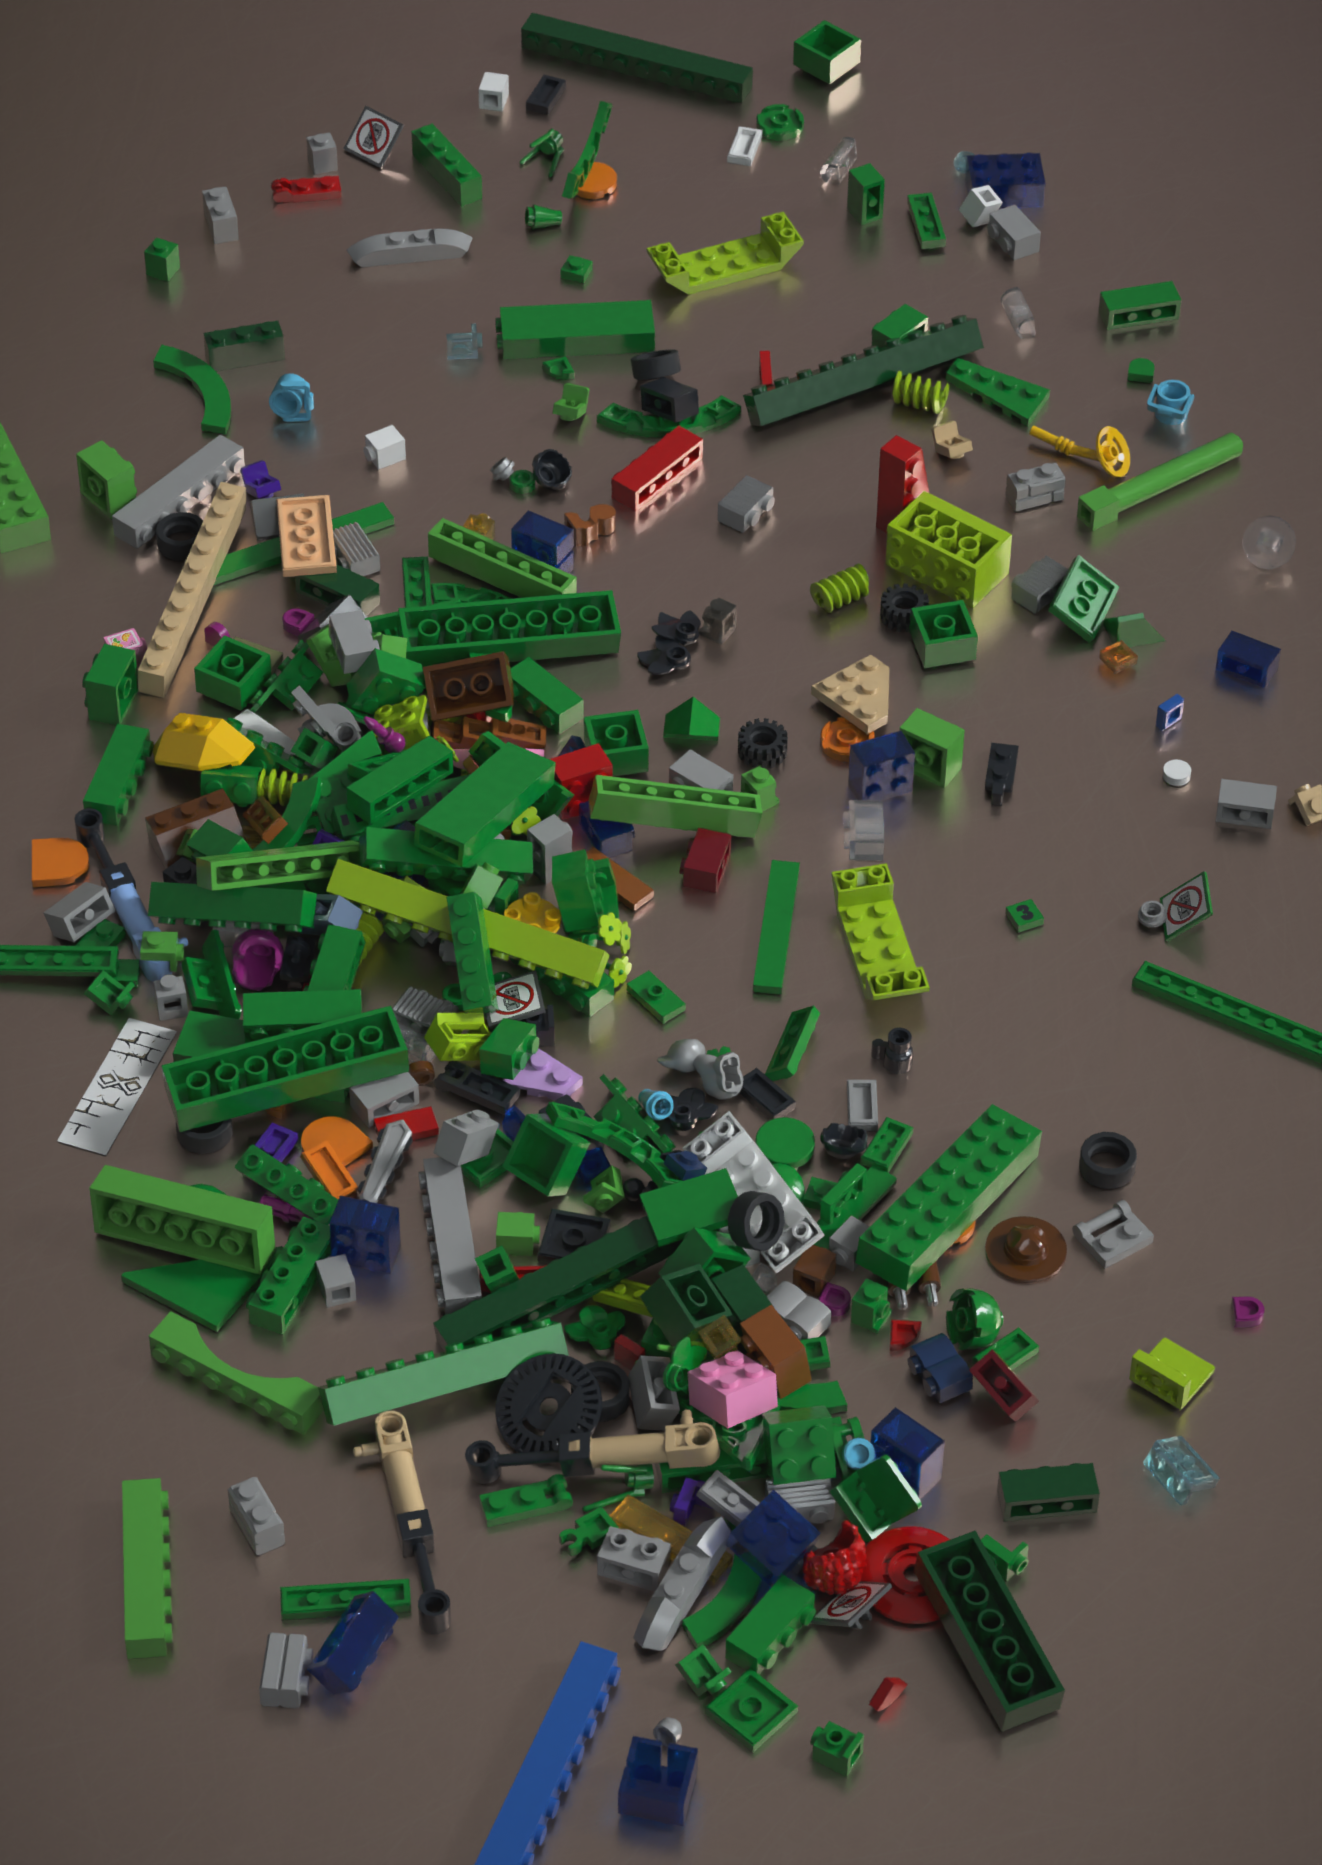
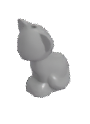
M697 1039L676 1041L669 1048L667 1055L657 1059L666 1068H672L681 1072L696 1070L702 1078L705 1092L719 1100L730 1099L736 1096L743 1086L744 1079L740 1070L739 1056L734 1052H728L718 1057L706 1054L705 1046Z

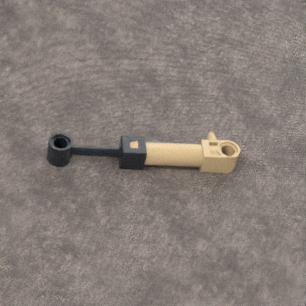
M688 1409L682 1412L681 1425L665 1426V1432L601 1438H592L591 1432L560 1434L559 1450L499 1454L491 1442L479 1440L470 1444L465 1452L471 1477L479 1484L494 1482L501 1474V1467L559 1462L563 1476L573 1477L595 1475V1468H600L601 1465L629 1466L668 1462L670 1469L705 1467L715 1463L720 1456L715 1429L708 1423H693L692 1412Z
M385 1411L378 1415L375 1420L376 1442L354 1447L353 1454L355 1457L379 1455L396 1516L397 1534L404 1558L415 1557L423 1594L420 1595L418 1600L419 1625L426 1633L440 1634L445 1632L451 1624L450 1598L444 1591L435 1589L427 1556L428 1553L434 1552V1533L428 1509H425L415 1470L413 1448L407 1423L401 1413Z

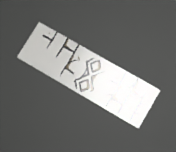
M129 1018L57 1141L106 1155L177 1031Z

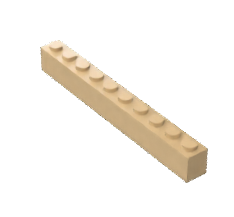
M220 482L139 666L138 692L165 698L246 511V487Z

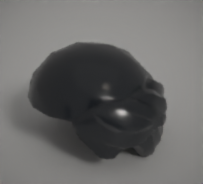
M546 449L536 454L533 458V476L539 485L553 490H560L566 486L572 476V467L569 465L567 458L554 449Z
M831 1123L827 1128H823L820 1135V1141L827 1153L837 1159L846 1160L853 1158L858 1153L863 1152L868 1146L866 1130L851 1127L850 1125L845 1126L844 1124Z

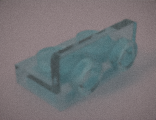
M1182 1436L1156 1440L1143 1462L1144 1466L1179 1505L1187 1504L1193 1492L1215 1488L1220 1480L1218 1475Z

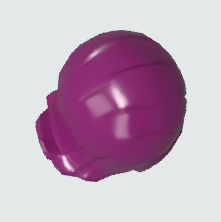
M255 928L241 933L236 938L232 947V959L234 962L232 975L236 984L244 989L260 991L265 987L271 986L275 975L280 971L284 956L283 945L277 936L269 931Z

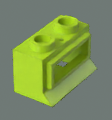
M437 1013L424 1039L440 1061H480L479 1049L491 1032L484 1024V1013ZM463 1030H469L468 1034L461 1033Z

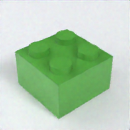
M102 440L76 453L80 493L112 520V515L136 498L137 489L134 482L135 469L129 461H125L113 447L110 448Z
M916 708L900 726L897 767L945 788L962 769L965 730Z

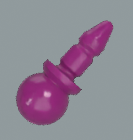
M364 717L365 724L378 736V742L383 744L387 752L399 753L405 748V738L402 734L394 732L391 727L385 728L373 718Z

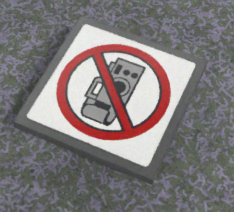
M365 105L343 149L382 169L404 125Z
M536 970L496 982L495 989L499 1011L486 1013L489 1029L491 1030L496 1028L503 1018L520 1021L546 1013Z
M860 1581L854 1589H848L844 1594H836L814 1615L811 1624L862 1629L858 1619L861 1617L863 1620H871L872 1615L869 1609L892 1588V1585L890 1583Z

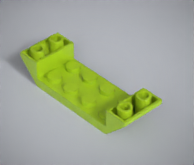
M780 212L761 217L759 234L680 255L677 254L670 242L648 247L646 252L666 282L690 295L779 271L804 245V240L786 214Z
M887 863L832 872L837 916L864 998L879 1000L929 992L930 987L923 966L916 967L893 901L894 882Z

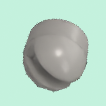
M664 1718L653 1729V1735L661 1745L673 1747L682 1735V1727L675 1718Z

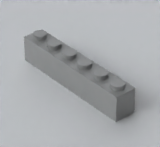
M221 434L112 515L114 536L136 549L150 541L156 535L157 524L162 518L177 512H188L190 508L216 490L220 482H226L240 472V469L245 466L243 447Z
M441 1157L423 1159L424 1171L418 1172L420 1190L426 1189V1194L422 1195L424 1213H430V1218H425L427 1236H433L434 1241L429 1242L431 1260L437 1259V1265H433L434 1283H440L441 1289H436L438 1307H444L446 1315L467 1306L474 1300L481 1299L482 1294L477 1263L474 1259L476 1257L461 1165L456 1166Z

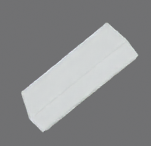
M738 127L727 155V163L751 166L762 138V130Z

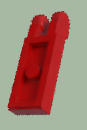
M339 175L300 178L290 181L286 178H277L271 183L273 200L277 203H300L342 198Z

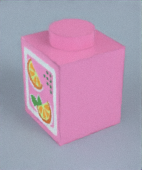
M134 628L103 637L104 644L135 650L137 667L140 666L145 655L144 653L147 650V644L143 637L139 638Z

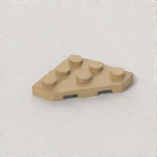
M869 655L812 685L811 695L866 734H869L887 724L889 667L874 656Z

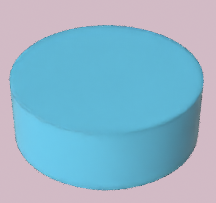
M863 1438L849 1440L842 1449L843 1462L853 1470H858L874 1461L875 1458L873 1445Z

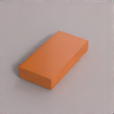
M327 1139L301 1153L300 1158L314 1179L325 1187L324 1190L342 1201L358 1191L357 1184Z

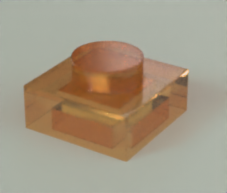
M1122 640L1100 650L1099 658L1115 674L1136 665L1138 656Z

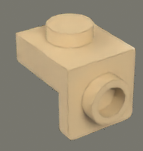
M951 420L932 427L935 451L937 453L947 456L949 459H958L963 457L964 453L973 450L971 440L959 436L955 421Z
M1309 784L1295 789V795L1288 799L1290 805L1297 804L1306 826L1322 821L1321 784L1312 788Z

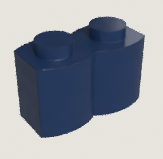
M944 1333L910 1346V1357L907 1359L909 1368L914 1375L918 1374L923 1380L924 1389L930 1397L934 1396L939 1403H942L973 1389V1374L969 1371V1366L957 1354L955 1347Z

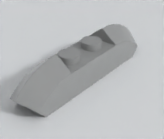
M420 229L416 231L393 232L365 238L349 247L347 252L354 262L361 267L461 258L468 252L472 237L451 229Z
M722 1516L704 1521L692 1532L659 1584L642 1614L633 1637L642 1648L662 1651L667 1648L677 1632L682 1620L686 1617L729 1546L732 1533Z

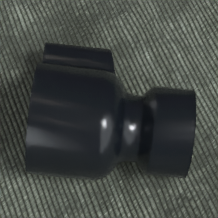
M899 1027L889 1032L888 1042L879 1038L873 1040L872 1058L883 1060L886 1070L893 1074L908 1072L913 1065L911 1033L907 1029Z

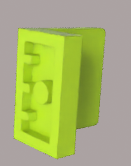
M425 695L419 697L411 696L401 703L392 706L384 705L375 712L374 719L385 728L391 727L394 732L403 735L405 738V748L403 750L409 749L414 744L430 736L423 722L427 703ZM378 742L382 752L381 756L390 754L385 750L383 744Z
M1163 1338L1149 1354L1138 1349L1132 1356L1129 1380L1182 1410L1214 1373L1215 1367L1171 1340Z

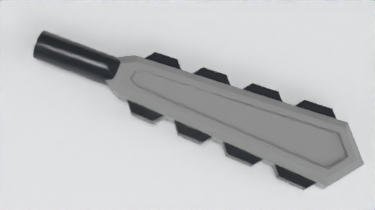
M404 1120L388 1123L385 1128L380 1129L377 1137L379 1145L373 1148L370 1156L372 1163L366 1166L364 1172L366 1180L361 1181L358 1187L360 1204L349 1226V1230L353 1233H360L370 1209L377 1204L378 1200H382L387 1193L385 1186L392 1183L395 1177L394 1169L400 1167L404 1160L403 1152L408 1151L413 1142L412 1131Z

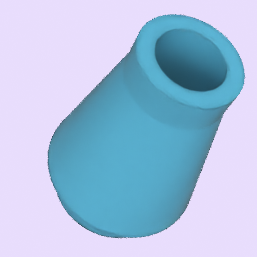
M644 1089L639 1093V1103L643 1105L647 1114L652 1119L662 1120L670 1116L673 1111V1099L667 1092Z

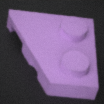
M539 1048L536 1054L530 1057L525 1068L517 1074L514 1080L502 1079L504 1082L527 1090V1095L545 1096L552 1100H557L565 1094L570 1096L583 1085L582 1076Z

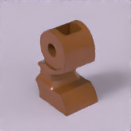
M607 504L594 505L590 507L588 521L580 519L577 513H564V531L576 547L588 546L591 541L598 540V535H610L615 531L616 511Z

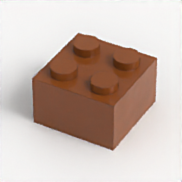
M772 1304L740 1323L743 1335L740 1337V1341L747 1352L744 1355L776 1374L777 1396L780 1400L812 1381L804 1345Z

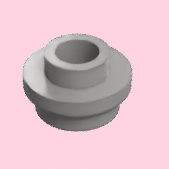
M506 457L500 459L490 469L493 473V479H501L502 481L507 479L514 472L512 467L515 463L512 460L509 461Z
M1157 901L1145 902L1138 911L1140 923L1147 927H1158L1166 921V910Z

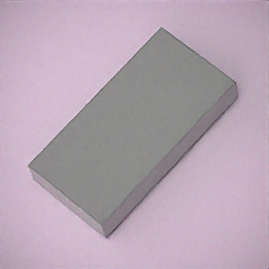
M847 1080L848 1125L851 1127H857L866 1131H878L876 1080Z

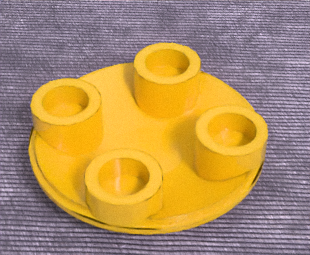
M534 892L526 893L524 898L515 900L504 911V916L555 934L561 925L560 910Z

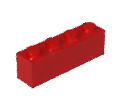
M681 426L676 427L655 445L650 446L641 456L632 460L622 471L617 472L611 480L612 498L636 512L703 458V439Z

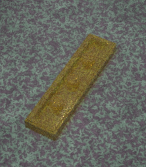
M627 1495L610 1515L611 1519L621 1529H628L639 1535L650 1538L656 1537L664 1542L671 1543V1558L674 1560L693 1532L630 1495ZM724 1552L708 1580L715 1583L733 1562V1555L731 1553Z

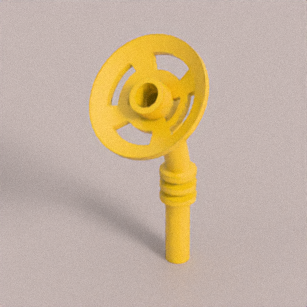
M1034 425L1030 429L1029 435L1054 446L1057 451L1060 449V452H1065L1067 456L1072 454L1099 461L1103 469L1112 477H1122L1129 470L1130 453L1128 445L1122 434L1114 427L1107 426L1098 432L1096 450L1074 445V441L1069 442V439L1066 438L1064 440L1063 436L1057 437ZM1105 434V441L1100 444V439ZM1117 462L1121 463L1119 469L1115 471L1112 466Z

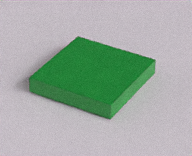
M497 1128L489 1154L462 1164V1174L481 1189L506 1171L502 1166L513 1141Z
M752 1668L746 1670L705 1707V1714L752 1752L757 1750L798 1713L797 1704Z

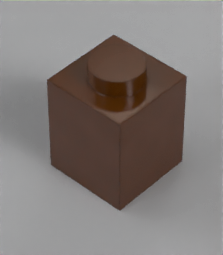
M812 1245L803 1252L794 1266L792 1284L800 1288L804 1293L819 1298L826 1283L830 1282L836 1273L837 1254L824 1247Z

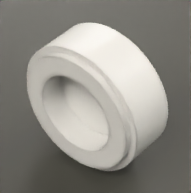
M1170 760L1164 765L1163 779L1168 784L1182 786L1189 782L1191 767L1187 762Z

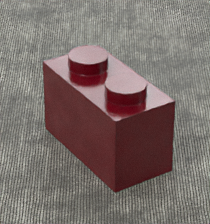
M698 828L695 838H690L688 842V857L682 858L679 873L683 875V887L716 893L731 854V834Z
M993 1349L969 1369L1007 1415L1016 1422L1039 1402Z

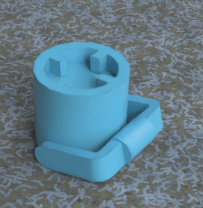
M291 373L281 376L269 397L271 410L282 417V420L285 422L309 421L311 419V410L314 409L313 393L310 392V384L296 374ZM304 404L306 413H299Z
M1166 380L1159 385L1154 384L1147 400V409L1155 412V417L1160 422L1168 425H1177L1187 419L1194 395L1190 394V388L1184 382Z

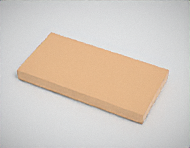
M329 495L276 499L283 577L337 573Z

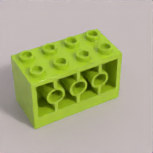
M923 491L888 524L885 564L957 601L963 600L965 605L974 608L1009 574L1012 534Z

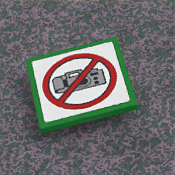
M1205 871L1160 898V903L1167 913L1166 921L1163 923L1165 940L1167 942L1213 915L1208 877Z

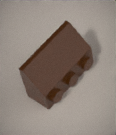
M504 651L423 667L432 721L514 706L509 658Z
M223 788L145 817L148 840L165 869L181 858L176 853L186 830H199L208 819L243 837L247 842L236 810Z

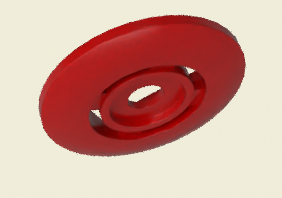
M906 1526L885 1531L870 1541L865 1547L867 1565L863 1569L861 1581L890 1583L892 1585V1588L872 1607L885 1617L902 1623L924 1624L939 1620L940 1618L919 1580L910 1581L905 1578L903 1573L907 1568L915 1567L919 1551L950 1539L931 1529Z

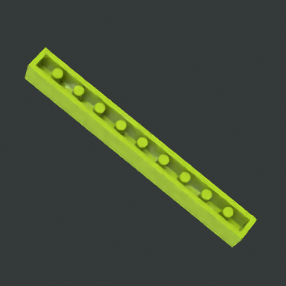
M340 859L337 860L326 892L330 895H340L347 901L359 905V908L364 913L375 916L376 911L386 914L385 919L399 925L402 924V921L413 924L411 928L425 934H428L429 930L439 933L438 938L453 943L446 898L448 896ZM483 909L489 950L492 951V957L506 962L509 957L519 961V966L532 971L535 970V967L546 970L545 975L557 980H561L562 976L573 979V985L588 990L589 985L598 988L610 956L605 950Z

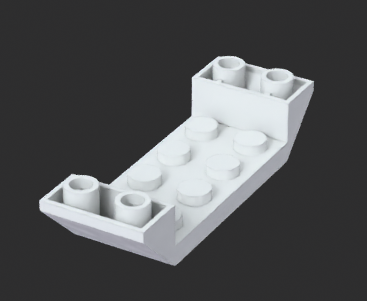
M730 1111L682 1148L684 1151L694 1153L698 1160L707 1167L705 1174L727 1168L738 1196L743 1192L756 1191L774 1195L781 1202L784 1211L782 1235L770 1249L760 1251L776 1273L825 1236L809 1212ZM760 1205L755 1207L750 1219V1224L756 1233L760 1230L762 1223Z

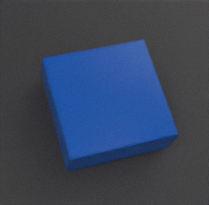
M1176 694L1158 706L1156 726L1163 731L1182 719L1184 698Z

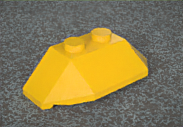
M178 713L154 744L153 755L157 765L203 771L222 768L229 764L232 766L241 765L255 749L254 743L224 719Z

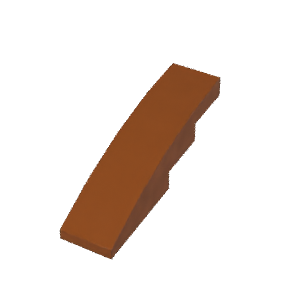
M463 717L461 724L444 720L433 721L431 724V737L437 741V736L443 737L452 749H471L481 734L487 731L504 743L510 742L524 749L544 750L546 747V726L510 719L506 723L492 718L490 722Z

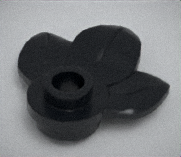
M691 610L685 612L680 619L660 612L658 625L652 626L651 629L660 637L675 639L681 645H690L696 643L699 639L698 629L701 626V622Z
M658 635L655 638L656 649L637 653L640 662L649 666L648 673L655 675L667 674L672 670H681L688 667L691 663V655L684 646L679 645L675 639H666Z
M687 1088L679 1096L670 1095L673 1099V1111L668 1117L674 1129L688 1131L695 1127L697 1120L713 1117L718 1110V1105L705 1103V1094L701 1089Z

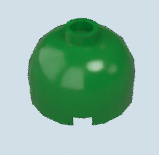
M973 1288L956 1290L949 1300L954 1301L952 1311H946V1327L952 1344L958 1342L960 1347L957 1349L975 1350L987 1347L996 1339L1003 1325V1314L1000 1311L999 1305L993 1296L982 1290Z

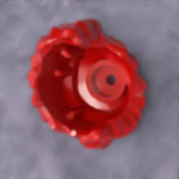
M844 1520L841 1523V1529H839L837 1536L829 1545L818 1548L814 1552L810 1551L804 1554L803 1580L807 1586L818 1589L821 1592L826 1591L830 1595L834 1593L840 1595L844 1594L848 1589H854L859 1584L863 1569L867 1565V1555L865 1554V1542L858 1532V1526Z

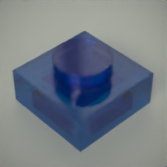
M602 1147L588 1150L585 1153L577 1170L584 1184L590 1183L591 1180L611 1166Z

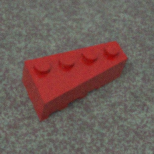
M895 435L880 448L876 528L887 533L888 524L923 491L929 493L922 448L898 435Z

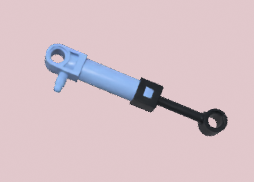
M91 808L79 811L74 818L77 841L86 848H94L104 868L99 871L101 886L106 888L113 906L133 943V952L136 959L140 960V967L144 976L154 982L161 980L165 975H172L170 961L141 960L140 949L143 931L161 932L159 927L154 926L150 916H148V912L136 891L135 879L126 862L114 865L103 843L105 835L102 814L98 810ZM186 937L178 938L179 944H183L184 947L188 946L189 942Z

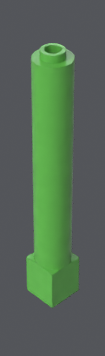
M1230 432L1108 489L1103 485L1079 496L1077 517L1092 531L1118 520V513L1241 456L1243 442L1239 436Z

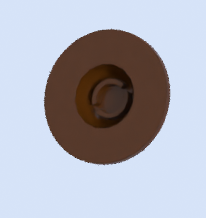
M1019 1216L1000 1222L990 1231L986 1239L985 1254L991 1267L1003 1277L1016 1282L1034 1283L1046 1280L1059 1272L1066 1260L1067 1245L1063 1235L1052 1224L1035 1217Z

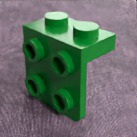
M883 1455L853 1471L829 1491L850 1522L858 1526V1532L865 1543L872 1541L890 1525L922 1507L917 1493L910 1487L899 1471L897 1464L888 1455Z

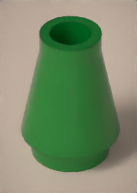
M537 205L526 207V227L537 229L561 225L562 223L561 210H553Z

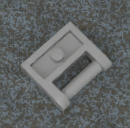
M1123 1199L1116 1202L1112 1209L1086 1223L1079 1222L1072 1227L1073 1234L1104 1269L1152 1244L1154 1235L1132 1213L1129 1204ZM1118 1218L1122 1221L1121 1224L1095 1238L1091 1234Z

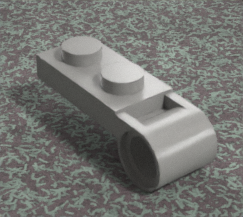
M300 686L291 692L295 699L293 706L302 716L308 714L313 720L310 725L320 736L325 734L341 751L344 752L361 738L356 726L349 721H342L335 726ZM350 732L354 734L350 741H341L345 733Z

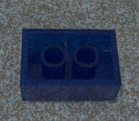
M1040 153L978 154L967 156L965 181L968 194L971 189L989 185L1003 202L999 209L1016 205L1018 208L1044 207L1046 183Z

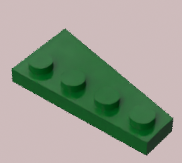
M960 358L955 360L946 374L948 382L971 395H980L983 398V402L990 406L994 403L1003 409L1002 413L1009 417L1014 415L1020 418L1021 424L1026 427L1031 424L1050 396V389Z
M487 731L481 734L468 752L482 765L506 743ZM554 780V785L531 806L537 809L536 815L543 821L553 814L558 816L573 798L574 794Z

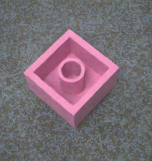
M739 1351L729 1352L721 1358L703 1363L700 1367L688 1371L689 1404L726 1428L733 1427L778 1407L776 1374Z

